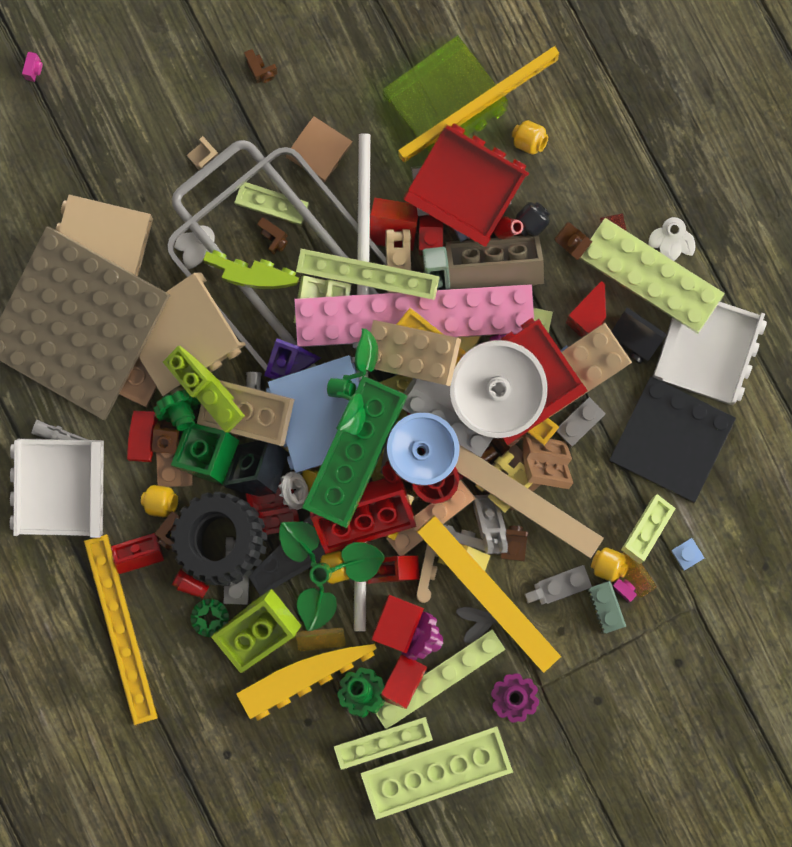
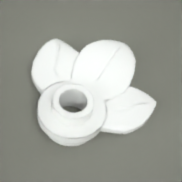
M672 217L667 219L663 226L654 230L649 237L648 245L652 248H660V253L673 261L679 257L681 252L690 256L694 254V237L686 231L685 223L679 218ZM672 225H677L679 228L675 234L670 232Z
M200 226L214 242L215 235L212 229L208 226ZM193 232L183 233L178 237L174 246L177 250L184 251L183 261L187 269L199 265L203 261L206 251H208Z

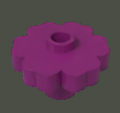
M423 611L407 654L401 652L407 658L412 660L417 658L424 659L431 652H437L442 647L443 637L436 626L437 619L432 614Z
M518 673L505 675L503 682H496L491 692V697L495 699L492 708L501 718L507 716L510 722H523L526 720L527 714H534L536 712V707L539 705V699L535 697L538 688L531 679L523 680L522 676ZM513 693L519 695V701L516 703L510 700V696Z

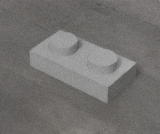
M589 397L559 426L556 432L572 448L606 413Z

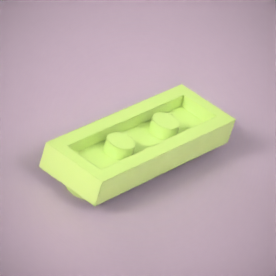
M247 182L239 188L235 205L302 226L304 218L284 194ZM301 200L308 209L309 202Z
M658 494L652 497L621 550L637 563H643L676 508Z

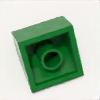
M195 423L191 428L184 430L171 466L201 479L223 484L239 440L230 433L224 432V430Z

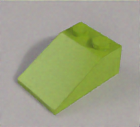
M271 589L253 601L211 637L238 671L242 673L292 639L300 629L301 624Z

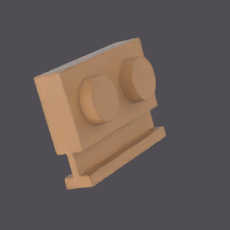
M177 439V448L181 439ZM156 452L157 481L159 486H193L192 474L171 466L175 454Z

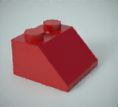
M602 281L567 318L566 324L581 338L601 326L606 319L605 284Z

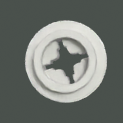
M288 472L285 476L281 477L282 483L278 486L281 489L279 496L284 498L283 504L288 505L289 509L298 510L303 507L309 494L308 487L300 474ZM291 489H296L293 494L291 493Z

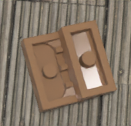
M313 117L291 149L298 152L317 176L325 182L336 169L338 162L351 147L353 141L316 117ZM286 155V158L302 167L294 157Z
M525 434L523 437V459L527 481L529 483L570 489L573 480L568 464L572 457L565 441L549 439L544 446L533 436Z

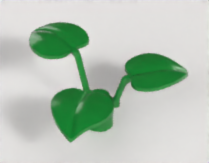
M361 328L362 335L355 354V365L360 372L352 375H343V379L331 378L327 384V394L329 397L343 398L349 401L336 429L351 435L360 433L366 415L363 408L362 395L355 393L356 385L352 383L351 379L365 376L366 371H373L378 359L376 339L371 332Z
M300 521L282 522L280 524L279 536L285 554L296 562L304 561L308 554L311 558V566L313 568L310 571V578L319 587V591L315 588H308L303 591L298 597L297 609L306 630L313 631L324 626L334 616L337 609L336 597L332 593L324 592L322 585L331 578L332 573L346 567V574L350 579L356 582H365L377 573L385 558L383 553L375 546L364 542H354L342 550L344 563L334 567H330L326 563L317 564L315 555L312 552L318 547L320 542L315 527L307 522Z

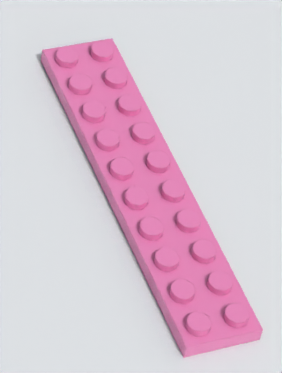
M532 285L437 290L435 300L402 293L295 299L297 346L342 345L359 342L362 335L361 328L371 332L373 320L397 324L409 308H412L444 335L452 337L505 335L511 331L517 334L522 330L521 324L530 318L534 319Z

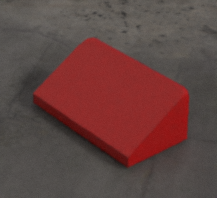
M155 533L111 546L114 565L119 574L164 560L160 544L157 542L158 537Z
M401 654L381 693L385 702L407 709L427 667Z

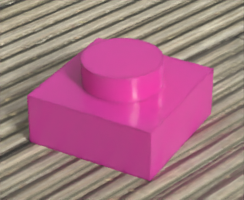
M27 53L22 72L26 80L35 82L36 76H39L42 71V62H40L41 60L36 53Z
M618 579L612 585L613 589L628 603L637 596L634 592L636 588L626 579L624 581Z

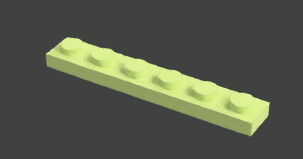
M305 249L300 250L296 272L432 300H435L439 276Z
M489 631L425 674L407 709L385 702L375 714L385 729H388L505 650L504 646L494 631Z

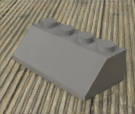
M415 378L412 379L403 393L408 397L402 409L410 414L430 413L441 417L453 428L459 444L481 457L493 438L474 432L460 420L451 402L450 386Z

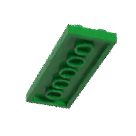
M362 376L355 392L362 395L364 402L363 408L366 415L362 430L357 435H351L340 430L337 431L302 507L345 528H348L387 443L389 434L408 397L406 394L365 376Z

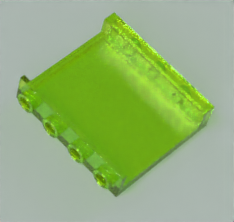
M457 35L383 89V96L388 102L391 101L409 127L419 137L496 84ZM505 96L460 125V127L465 129L463 134L468 136L475 130L479 132L488 125V120L493 117L497 119L507 111V98ZM435 143L426 148L428 152L431 151Z

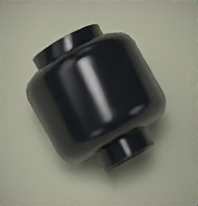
M528 202L516 214L515 219L522 222L523 231L521 233L524 236L530 234L537 237L549 225L550 219L548 216L550 213L539 202L535 204Z

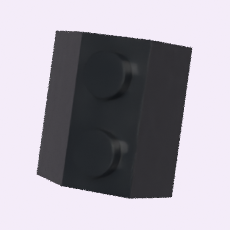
M626 308L611 331L621 347L630 353L629 357L638 364L642 362L647 364L667 335L629 308Z
M260 440L238 445L223 486L258 497L276 494L283 469L285 468L288 452L279 445Z

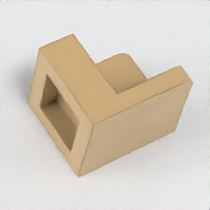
M203 136L199 139L200 144L187 155L188 159L198 170L202 169L219 155Z

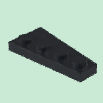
M309 516L304 522L313 525L311 516ZM321 542L312 551L315 555L316 563L320 562L321 557L325 555ZM280 544L254 570V573L249 578L261 597L269 590H273L310 568L311 558L308 554L307 558L302 562L293 561L285 554Z

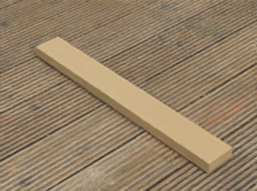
M459 444V457L455 465L459 474L590 559L592 558L604 539L602 536Z

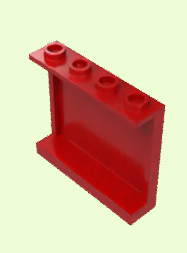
M453 123L452 126L446 124L403 199L486 247L490 241L491 234L524 178L529 175V172L525 170L526 165L514 159L511 162L505 159L506 153L494 147L493 150L485 147L486 142L475 135L472 138L463 134L465 129Z
M530 318L520 325L522 328L520 332L514 334L511 331L500 339L519 344L529 350L542 365L547 380V399L542 413L525 431L503 438L507 445L588 391L540 319L534 321L533 318Z

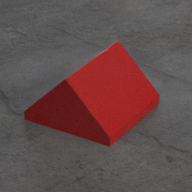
M374 198L370 214V239L375 245L386 247V230L402 232V229H410V251H413L419 218L417 207L406 202ZM394 241V248H402V241Z
M388 595L370 640L407 654L424 608Z

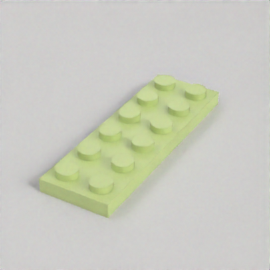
M606 218L592 236L591 240L593 242L579 258L697 334H699L725 294Z
M496 726L361 773L377 820L513 773L498 727Z

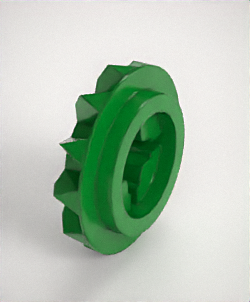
M215 599L200 601L194 606L190 615L192 627L198 634L205 637H211L229 622V614L226 607ZM210 607H212V615L220 618V620L212 621L208 628L207 621L200 618V616L207 615Z

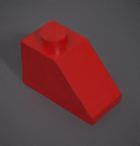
M431 215L420 216L419 255H423L424 249L443 247V222Z
M418 556L385 557L377 573L370 580L366 581V584L420 580Z

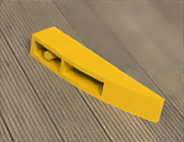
M375 644L349 647L298 661L238 692L237 696L249 718L253 719L255 717L258 721L270 714L268 710L272 707L277 706L280 709L291 703L290 697L296 694L301 697L312 691L310 686L319 682L321 686L332 680L331 674L338 670L343 674L354 667L352 663L356 660L361 659L364 662L375 656L373 651L377 648Z

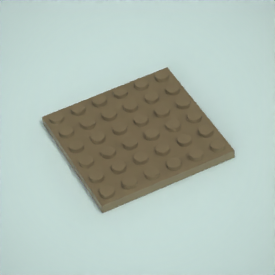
M46 227L0 317V361L102 420H106L160 317L170 294L55 229Z

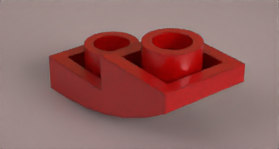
M133 411L128 439V461L151 462L154 452L152 451L153 429L158 420L155 412Z

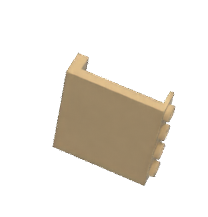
M68 195L67 201H63L61 207L63 218L62 222L57 224L56 231L138 276L153 222L151 214Z
M193 273L166 292L170 294V297L139 355L140 360L162 396L173 395L177 391L185 390L163 363L177 346L183 347L210 372H213L222 366L221 361L227 357L230 360L241 353L240 349L246 345L245 342L238 341L203 284L207 280L202 273Z

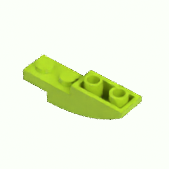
M213 250L212 253L206 251L203 259L205 264L223 270L222 280L234 285L256 289H278L295 286L299 282V278L295 276L296 272L287 268H283L282 271L273 268L274 264L264 259H261L260 262L254 260L251 269L248 268V263L239 259H235L234 262L225 259L226 255L216 250Z
M177 346L163 361L189 395L196 397L224 432H230L245 417L233 402L235 398L204 365L183 347Z

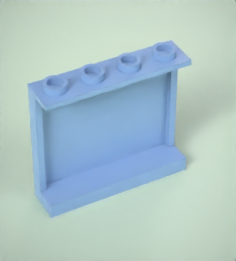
M349 355L268 382L269 388L266 389L267 392L295 399L284 447H288L290 456L287 457L288 464L291 470H295V473L301 474L303 473L302 471L321 466L338 431L336 427L349 401L343 398L329 397L327 394V384L331 378L343 379V375L357 373L355 364L352 363V357ZM359 377L351 379L352 383L356 385V390L360 383Z

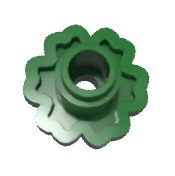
M181 390L173 395L163 397L156 403L157 406L153 410L159 421H171L178 431H183L195 424L193 412L199 408L198 405L201 403L196 397H191L186 390Z
M361 667L356 671V674L348 672L341 679L340 685L343 689L338 691V698L340 699V705L348 708L351 715L364 718L369 712L377 713L385 702L381 693L385 687V682L381 677H377L372 669Z

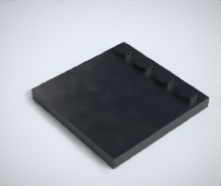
M651 376L609 462L695 503L736 418Z

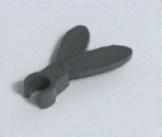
M471 607L457 609V614L461 618L477 622L466 632L464 637L465 643L476 641L492 626L493 622H497L490 613Z

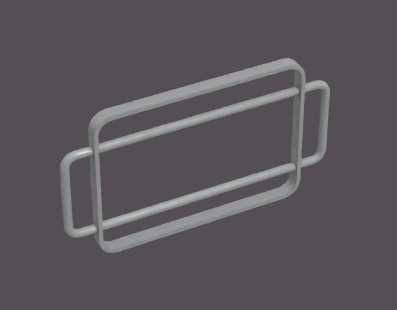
M240 140L227 147L173 193L172 206L185 224L178 228L169 238L168 252L186 277L192 274L175 255L173 246L177 238L189 228L210 253L213 250L221 252L197 222L263 169L335 256L348 258L270 164L276 157L285 154L294 157L357 233L358 224L302 156L294 149L288 147L278 148L267 157H264L251 142ZM242 149L248 151L258 164L192 217L181 203L183 195L237 151ZM370 239L369 248L386 266V257ZM237 285L281 339L297 346L294 338L254 290ZM369 287V294H378L373 287ZM219 308L236 337L241 342H245L246 349L266 371L267 364ZM312 364L311 366H309V367L306 368V369L315 367L316 365H315V364Z

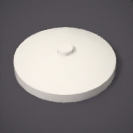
M503 340L484 342L470 349L457 363L450 386L451 402L460 420L474 432L492 438L511 437L528 429L542 413L547 399L546 375L538 359L523 346Z

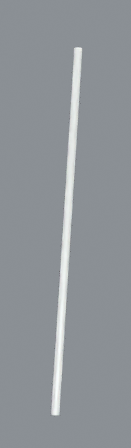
M359 134L358 260L369 262L371 135ZM357 284V295L369 294L368 286ZM354 581V631H366V581Z

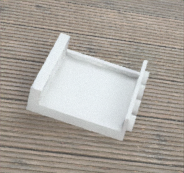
M719 302L699 334L672 318L653 377L664 383L733 406L736 401H741L745 388L741 386L744 378L748 379L752 366L748 364L751 356L755 357L757 354L759 343H756L758 334L762 335L767 323L763 321L765 314L761 313L758 315Z
M14 440V444H11L10 449L11 459H14V468H11L10 481L14 482V492L10 494V505L14 506V515L10 517V529L14 530V536L19 534L83 535L100 538L103 535L104 440Z

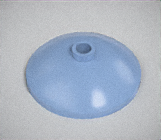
M414 413L404 417L391 430L387 440V457L392 469L399 477L412 484L431 485L440 482L452 472L458 461L459 442L455 431L449 423L434 414ZM417 448H423L425 454L422 456L418 455Z

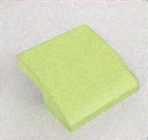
M301 276L297 299L349 296L351 284Z

